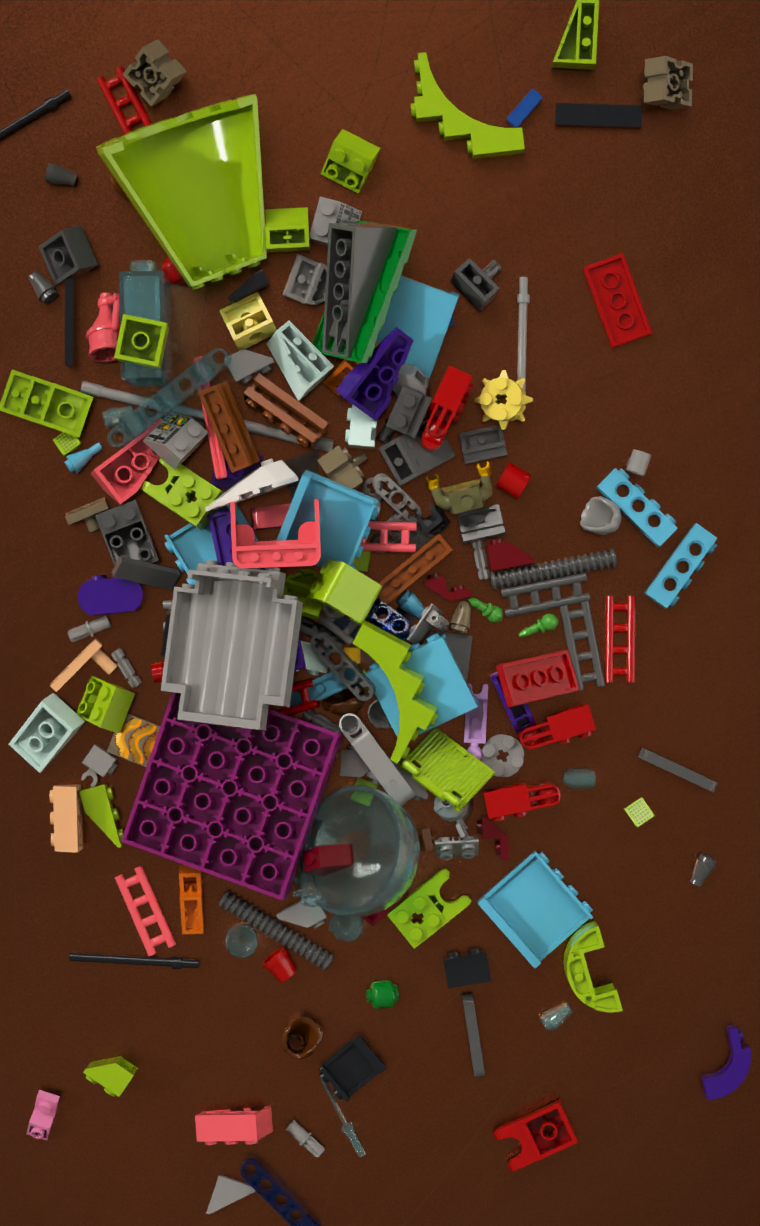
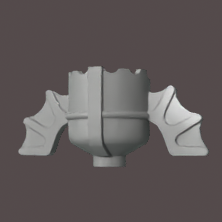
M454 792L452 793V794H454L456 797H458L459 799H461V797L458 796L456 793H454ZM436 796L433 807L435 813L444 820L457 822L456 828L461 839L469 836L466 831L468 827L463 820L469 818L473 810L474 799L472 798L458 813L453 809V805L450 802H443Z

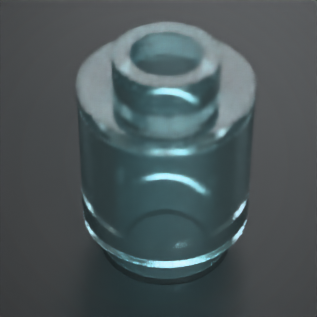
M568 768V771L564 772L563 783L567 785L568 789L589 790V788L595 787V770H590V768Z

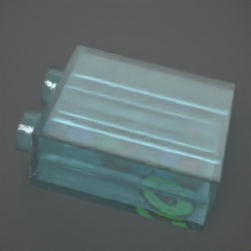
M131 261L130 271L119 272L120 327L123 314L168 323L169 331L161 370L120 362L121 379L130 387L173 386L172 296L170 280L164 271H161V268L156 266V261Z

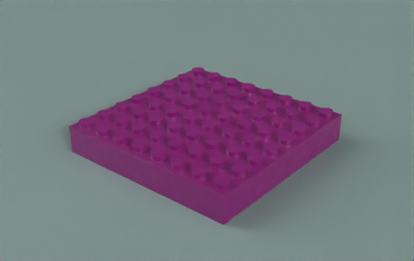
M172 692L121 842L279 900H286L344 734L270 708L268 709L266 731L178 720L181 693Z

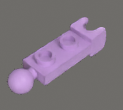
M467 683L473 696L476 695L480 703L477 708L465 713L464 743H470L467 751L481 760L483 753L479 743L486 744L488 684H483L481 693L475 694L472 691V684Z

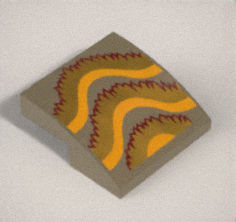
M127 713L120 733L114 732L107 752L147 767L160 726Z

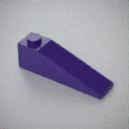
M396 327L374 348L371 359L367 363L357 364L347 374L336 391L376 421L390 403L394 384L397 385L399 379L397 376L401 366L405 364L413 339Z

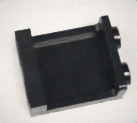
M357 1033L319 1065V1070L321 1071L319 1075L325 1083L330 1082L333 1085V1092L340 1100L344 1099L347 1102L352 1095L377 1074L385 1071L387 1065L363 1036Z

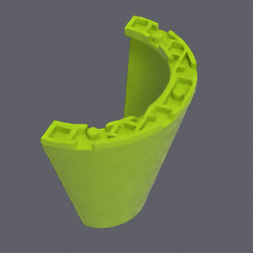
M256 94L227 100L184 113L175 118H168L126 133L121 137L113 138L96 147L102 161L187 285L192 287V290L204 287L205 282L222 280L223 275L242 272L241 268L248 266V268L258 266L261 260L267 258L258 101Z

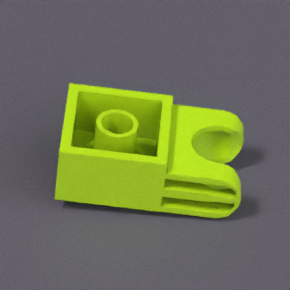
M160 457L159 462L168 470L167 481L161 485H153L145 481L140 489L200 531H203L209 522L208 515L215 513L217 510L214 509L206 512L205 507L224 493L182 464L174 470ZM193 497L197 498L195 502L191 501Z
M447 868L436 873L399 902L387 914L414 949L463 911L472 901L467 895H462L454 901H447L441 897L440 888L449 879L450 872ZM413 913H422V921H413Z

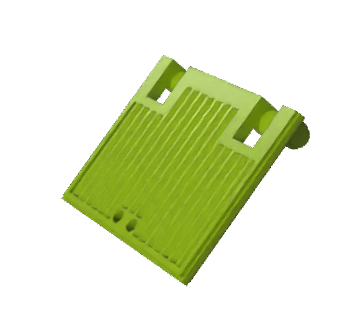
M436 727L398 765L401 770H408L412 773L414 780L443 802L446 800L453 805V809L458 813L496 773ZM414 761L416 764L420 766V768H418L412 762ZM453 792L456 793L458 796L461 797V799H459L458 797H456V796H455L454 794H452V793H453Z

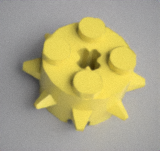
M502 370L500 377L491 381L484 378L482 381L485 386L481 391V395L474 399V402L481 404V408L485 412L482 421L497 420L502 430L506 429L509 421L518 419L524 422L523 412L526 409L525 405L533 402V398L526 396V392L523 389L525 378L515 382L509 379L506 370ZM502 396H507L506 404L500 403Z

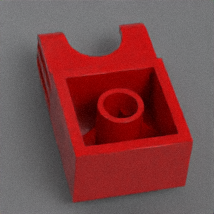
M449 365L426 416L429 420L421 437V444L425 449L430 451L438 450L452 422L457 423L474 386L470 384L473 378L472 375Z
M582 704L544 716L546 721L536 723V725L524 729L518 734V738L524 747L534 749L555 742L559 745L566 744L572 741L571 737L577 735L580 739L591 736L592 731L596 730L589 705Z
M525 782L482 790L487 816L489 819L492 818L493 822L505 820L506 815L514 814L515 817L528 815L527 811L554 806L561 798L558 787L550 782L527 786Z
M560 1099L511 1121L493 1132L494 1137L498 1140L512 1137L519 1140L522 1145L521 1153L513 1157L508 1164L510 1171H516L533 1162L544 1159L578 1143L579 1140ZM547 1125L554 1127L553 1134L544 1131Z

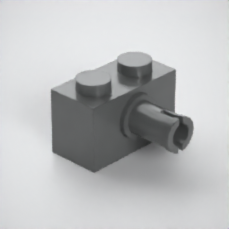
M469 258L454 271L450 281L481 311L496 297L500 289L491 279L502 271L500 264L495 267L497 261L492 260L481 270Z

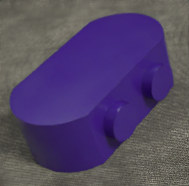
M105 575L92 576L93 580L83 583L78 592L79 605L89 615L137 611L142 606L145 598L144 588L141 583L116 577L106 579Z
M498 672L490 674L493 685L516 734L536 725L528 704L507 707Z

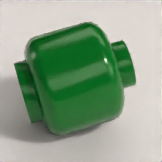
M391 980L372 982L370 989L366 990L367 1002L371 1003L374 1009L394 1007L395 1002L399 1000L397 985H394Z

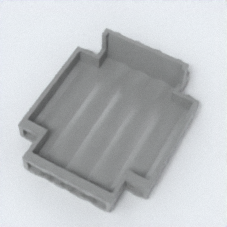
M206 560L205 564L198 563L197 570L188 571V578L196 580L195 585L182 584V587H174L161 691L181 693L178 720L266 731L269 705L290 707L303 602L297 601V596L284 595L283 599L286 573L280 572V568L269 567L267 570L239 568L232 562H226V566L219 565V561Z

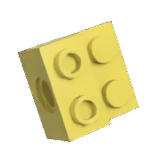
M258 292L219 310L239 351L273 336L277 330Z

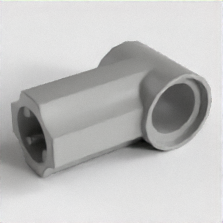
M633 449L631 457L627 460L626 470L635 475L645 476L652 455Z

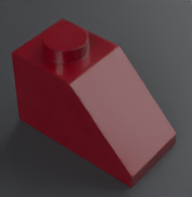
M503 538L491 540V545L486 546L491 572L534 563L532 557L510 542H503Z
M324 845L303 851L304 873L322 877L354 866L353 845Z

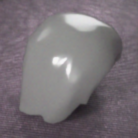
M599 496L591 498L585 505L586 508L582 512L580 525L584 530L599 535L614 533L619 528L622 516L620 508L613 501Z

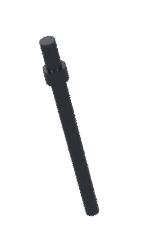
M68 89L54 97L49 96L44 100V103L1 128L0 139L44 112L57 108L59 103L71 97Z
M70 952L69 961L172 967V969H181L182 967L199 968V960L182 959V956L162 958Z

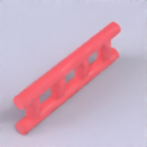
M370 521L368 526L371 527V530H379V543H366V539L363 538L360 544L364 547L362 551L416 553V544H410V531H416L417 522ZM388 530L401 531V544L388 543Z
M141 865L134 868L137 874L125 880L123 875L120 874L114 878L147 954L152 956L156 954L155 946L166 942L168 948L176 945V942ZM140 883L145 895L133 900L129 887ZM149 902L154 914L142 919L137 907ZM157 922L162 934L150 939L146 927Z

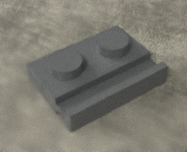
M403 385L386 426L415 438L432 397Z
M500 425L459 433L465 464L507 456Z
M499 504L457 514L464 544L506 535Z

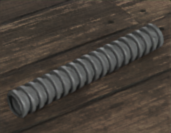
M610 549L608 552L603 550V553L597 551V554L592 552L590 555L584 554L582 557L577 555V558L571 556L570 559L565 557L564 560L557 559L556 562L554 560H550V563L544 561V564L539 562L535 566L534 564H531L529 567L524 565V568L518 566L517 569H504L503 572L497 570V573L492 571L490 579L492 588L495 591L497 588L504 589L505 586L507 588H510V585L516 587L517 584L524 585L526 582L530 584L531 581L535 583L537 580H550L552 577L556 579L558 576L576 575L584 571L590 573V570L596 572L597 569L603 570L605 567L610 569V566L616 568L617 557L613 549Z
M228 890L224 893L218 903V907H224V910H229L231 915L234 913L236 918L240 917L242 918L241 921H247V925L252 924L254 929L258 928L259 932H265V936L270 935V939L274 938L277 943L281 942L283 947L286 945L288 950L292 949L294 950L293 953L296 954L297 952L300 957L304 956L306 961L309 959L311 964H317V968L322 967V971L328 969L334 959V954L329 955L328 951H323L321 946L319 948L316 947V943L312 944L310 943L311 940L308 939L307 941L304 936L300 937L298 932L295 934L293 929L289 930L287 929L288 926H282V922L277 923L275 918L272 920L270 915H264V911L261 913L259 908L255 909L252 904L248 905L247 901L243 902L241 897L237 898L236 894H230L231 891Z

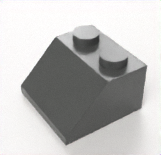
M81 225L62 229L38 246L55 286L64 283L66 279H73L83 275L98 265Z

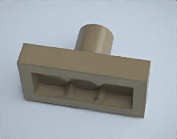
M103 497L67 512L65 518L68 525L84 519L89 532H93L100 528L95 517L96 513L108 509L109 504L106 497Z

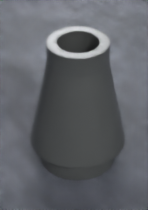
M48 163L44 180L49 181V184L74 186L77 173L71 172L56 163L54 165Z
M39 271L33 272L28 277L39 301L47 304L57 297V288L44 278Z
M701 853L696 858L690 882L702 887L705 880L716 868L715 863L717 860Z

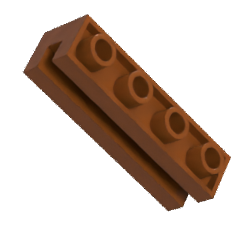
M260 373L254 379L252 387H248L244 392L245 404L250 409L260 411L267 421L277 423L281 431L287 435L292 434L295 436L297 442L304 447L309 446L313 449L328 431L327 421Z
M225 381L198 392L231 472H236L259 462V456L228 382Z
M438 534L378 583L383 586L378 597L385 605L389 604L453 551L452 548Z

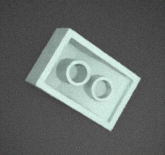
M52 693L40 702L8 745L41 773L72 739L85 721L56 694Z

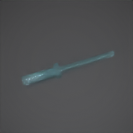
M320 1079L344 1124L341 1127L342 1132H346L358 1157H363L366 1155L363 1146H361V1142L358 1140L354 1129H352L354 1128L352 1121L347 1122L328 1084L323 1079Z

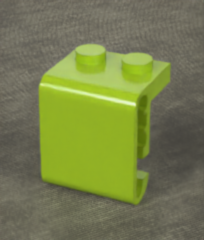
M328 559L320 569L321 574L317 581L311 585L308 598L315 602L324 603L338 613L347 615L353 622L362 625L383 586L344 562Z

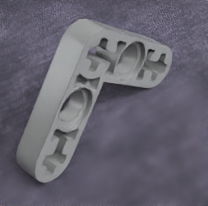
M381 473L373 478L372 487L396 510L386 522H417L415 516L418 514L422 515L419 505L388 475ZM380 481L385 482L390 488L388 492L382 486L380 487ZM396 493L402 494V500L399 503L392 502V496ZM406 504L412 510L414 509V515L409 514L404 508ZM379 530L372 535L370 543H377L379 540ZM388 530V533L392 536L391 538L388 537V543H396L401 538V531L392 532Z

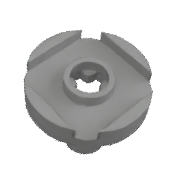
M498 734L492 736L482 748L483 756L481 760L496 772L494 774L496 777L512 776L523 765V747L517 739L510 735ZM499 750L509 753L505 762L501 759L497 760L496 756L499 755Z

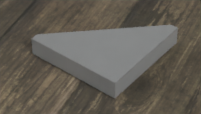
M219 1174L206 1214H211L256 1192L257 1187Z

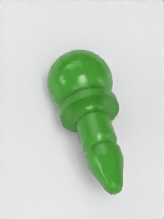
M468 598L471 605L482 611V616H487L490 622L498 623L503 619L504 614L500 607L493 606L491 603L485 604L477 598Z
M546 614L542 619H537L538 624L523 629L519 633V637L530 636L539 632V630L542 633H545L546 630H554L558 625V619L554 614Z

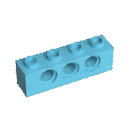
M616 468L613 469L596 489L607 499L613 501L620 508V512L652 543L660 547L677 529L675 519L668 513L664 515L659 510L661 506L654 499L649 501L643 495L645 491L637 483L633 485L628 480L630 476L623 469L619 471ZM623 485L627 487L628 495L626 497H620L617 494L618 486ZM639 500L643 503L644 509L642 512L634 511L632 507L634 501ZM651 515L658 517L659 525L657 527L649 525L648 518Z
M693 524L644 594L664 609H667L668 606L673 607L679 599V596H677L681 588L685 590L691 583L692 579L689 578L694 571L698 572L705 563L702 559L706 553L710 555L716 548L717 544L715 541L717 537L699 524ZM692 544H697L700 547V553L697 556L692 555L689 551ZM680 561H684L688 566L685 573H680L677 570V564ZM667 579H672L675 582V588L672 591H668L664 587V582Z

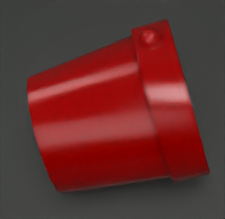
M284 947L274 951L262 963L263 967L280 983L288 980L297 971Z

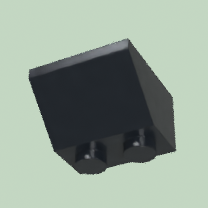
M472 948L468 950L469 953L460 954V951L447 953V957H443L448 989L491 981L486 950L481 951V948Z

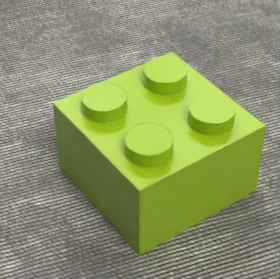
M123 314L114 358L120 362L161 370L169 331L168 323Z

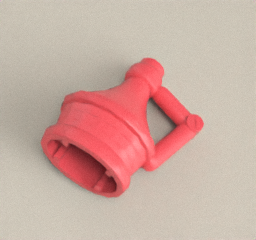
M100 294L98 299L99 315L86 333V339L90 346L88 354L93 361L112 362L116 360L114 356L121 327L123 294Z

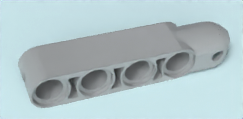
M353 713L343 715L339 722L342 733L398 808L414 798L416 793L360 718Z

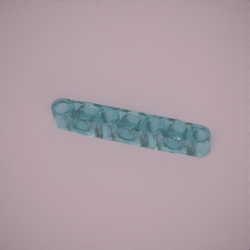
M215 348L197 360L111 429L107 436L109 444L113 447H124L167 416L230 364V352L223 348ZM219 352L225 354V361L222 364H218L215 360V356ZM186 378L191 381V388L187 391L181 385L182 381ZM151 405L157 408V415L155 417H151L148 414V408ZM117 432H121L124 437L120 444L115 442L114 439Z

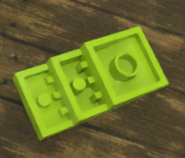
M12 369L0 402V411L80 438L93 397Z

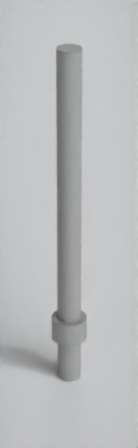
M519 277V294H517V303L519 304L517 381L525 378L523 389L526 392L527 304L530 303V294H528V277Z

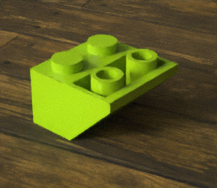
M342 129L332 144L321 175L359 194L381 148Z
M308 207L265 209L267 253L310 251Z
M91 675L76 714L100 728L120 733L135 693Z
M118 1056L92 1061L83 1073L86 1074V1079L93 1084L98 1082L105 1087L103 1090L109 1095L120 1097L138 1068L123 1057Z

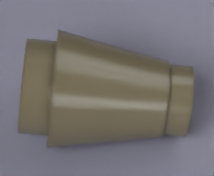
M459 601V605L449 622L451 631L466 634L467 630L470 629L471 603Z

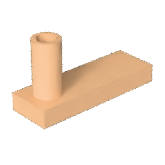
M95 638L51 682L50 687L57 692L90 658L108 675L118 665L100 649L102 643Z

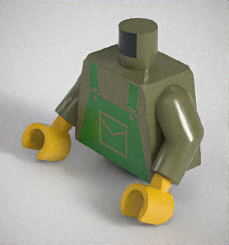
M487 461V466L481 468L480 463L477 464L481 479L439 488V477L437 474H434L435 480H429L428 476H426L427 489L431 490L437 507L441 510H447L452 514L483 507L485 501L493 494L490 476L492 470L489 462Z

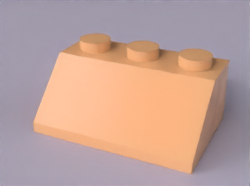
M82 784L55 785L53 790H50V803H53L54 812H50V823L54 825V833H51V846H55V851L74 853L83 849L82 800L79 793L82 790Z

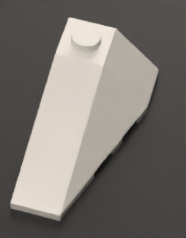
M273 459L261 462V467L252 471L205 507L206 512L230 505V502H240L281 489L298 481V477L282 460L276 462Z

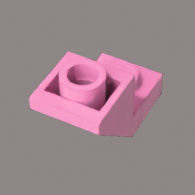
M39 1090L34 1111L28 1124L27 1135H31L36 1139L48 1140L60 1096Z

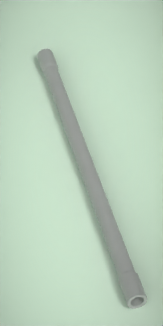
M83 381L80 392L89 396L103 397L166 413L172 412L205 422L203 410L115 390L91 382ZM244 420L248 432L299 444L295 436L285 434L280 428ZM322 437L314 449L330 452L333 450L334 440Z

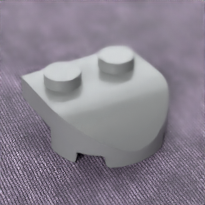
M297 255L282 295L306 305L322 303L325 301L327 266L302 255Z

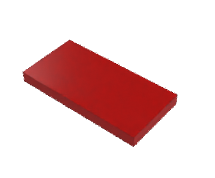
M623 253L582 268L611 349L653 334Z
M568 650L496 666L508 708L580 691Z

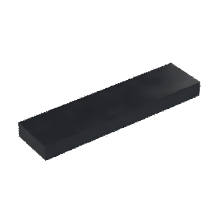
M556 103L555 126L641 129L642 106Z
M74 279L65 280V365L68 368H76V281Z

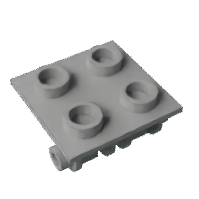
M431 603L429 607L427 606L422 611L418 624L413 625L409 630L407 640L413 644L419 643L421 645L433 627L444 632L449 629V622L442 617L443 612Z
M458 836V841H454V837L450 841V837H440L439 840H435L436 858L441 860H450L453 857L461 856L464 859L474 858L479 855L478 837L468 836L461 840V837Z

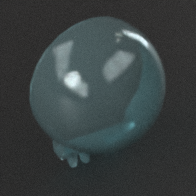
M354 785L346 786L333 792L319 805L304 851L317 846L352 844L354 866L321 877L304 873L302 854L300 876L295 877L293 881L294 884L301 885V889L293 891V896L301 897V905L309 907L320 906L327 912L343 917L370 916L392 906L411 886L420 862L419 836L411 816L397 800L379 789Z

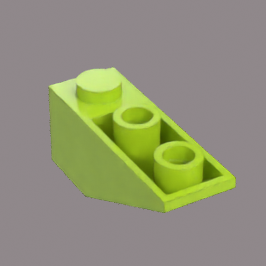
M106 783L79 791L85 813L118 848L124 846L123 842H121L124 831L119 829L117 822L120 820L117 808H113L111 801L114 800L112 788L108 787Z

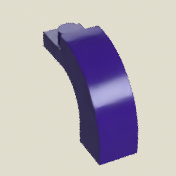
M735 1025L726 1026L731 1048V1056L727 1065L718 1072L701 1075L707 1100L721 1098L733 1092L741 1085L749 1071L751 1049L748 1044L741 1045L744 1042L743 1033Z

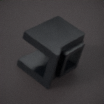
M431 503L428 506L433 512L430 516L424 518L418 514L415 518L426 534L438 535L449 526L450 520L443 510Z

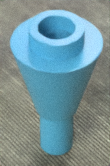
M98 442L89 449L66 455L67 460L64 463L71 473L75 471L78 474L92 459V456L102 451L103 448Z

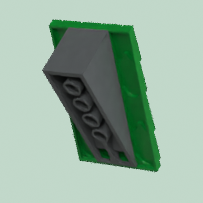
M369 221L329 223L325 309L312 342L322 354L358 363H367L371 359L379 330L383 329L392 295L397 290L404 263L408 262L417 232L416 229Z

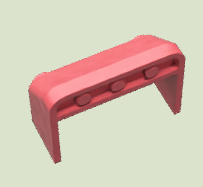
M314 499L315 522H305L300 526L298 540L255 541L254 531L249 525H237L236 503L230 502L232 559L234 564L239 568L295 567L317 564L321 558L319 499Z

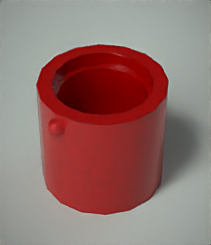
M509 462L496 487L518 499L532 475Z

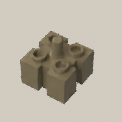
M158 39L143 46L135 57L136 61L132 62L122 74L133 87L138 85L142 89L140 95L150 106L166 99L174 89L172 85L178 83L187 72L176 59L171 60L168 57L169 51Z
M668 56L645 59L644 74L648 82L643 85L644 103L654 106L661 105L662 108L670 110L692 107V89H689V81H693V63L676 61L675 58Z
M337 446L317 460L330 480L354 490L364 484L362 480L365 478L364 474L358 467V465L368 459L364 452L352 459L346 448L341 449Z

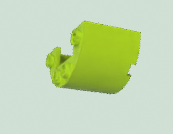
M594 920L580 927L568 941L563 960L565 975L573 992L584 1004L602 1012H620L623 1009L617 989H614L613 983L593 988L584 953L605 947L599 926Z

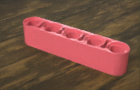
M291 504L250 508L252 529L282 527Z

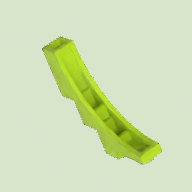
M418 53V60H414L415 73L420 74V81H416L417 93L422 94V96L414 97V103L410 104L412 117L416 116V123L442 120L438 124L439 133L444 135V141L470 138V140H467V151L472 153V159L524 153L522 128H503L487 125L472 119L458 110L445 97L436 84L430 70L427 53Z
M365 620L353 644L368 653L379 664L395 692L399 709V732L390 760L398 764L401 758L406 759L411 749L407 747L410 740L415 741L421 730L417 727L426 730L428 725L433 727L438 717L435 714L438 707L415 695H420L425 686L422 681L425 676L402 664H407L412 654L409 651L411 645Z

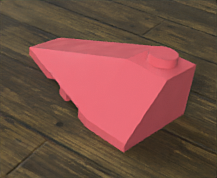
M162 419L91 472V475L101 488L119 505L139 490L159 460L160 456L147 446L143 440L163 421Z

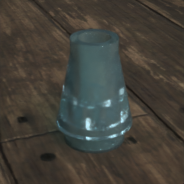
M131 405L107 408L106 411L101 412L107 429L111 427L114 429L135 417Z
M565 1002L560 1006L542 1012L543 1015L539 1019L548 1032L552 1029L555 1031L573 1012Z

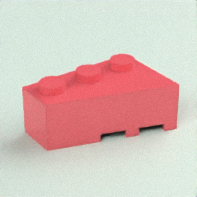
M264 1106V1109L260 1111H251V1108H244V1111L226 1109L203 1111L195 1115L197 1142H205V1145H214L218 1141H225L226 1145L237 1144L238 1141H245V1144H256L258 1140L273 1132L271 1106Z

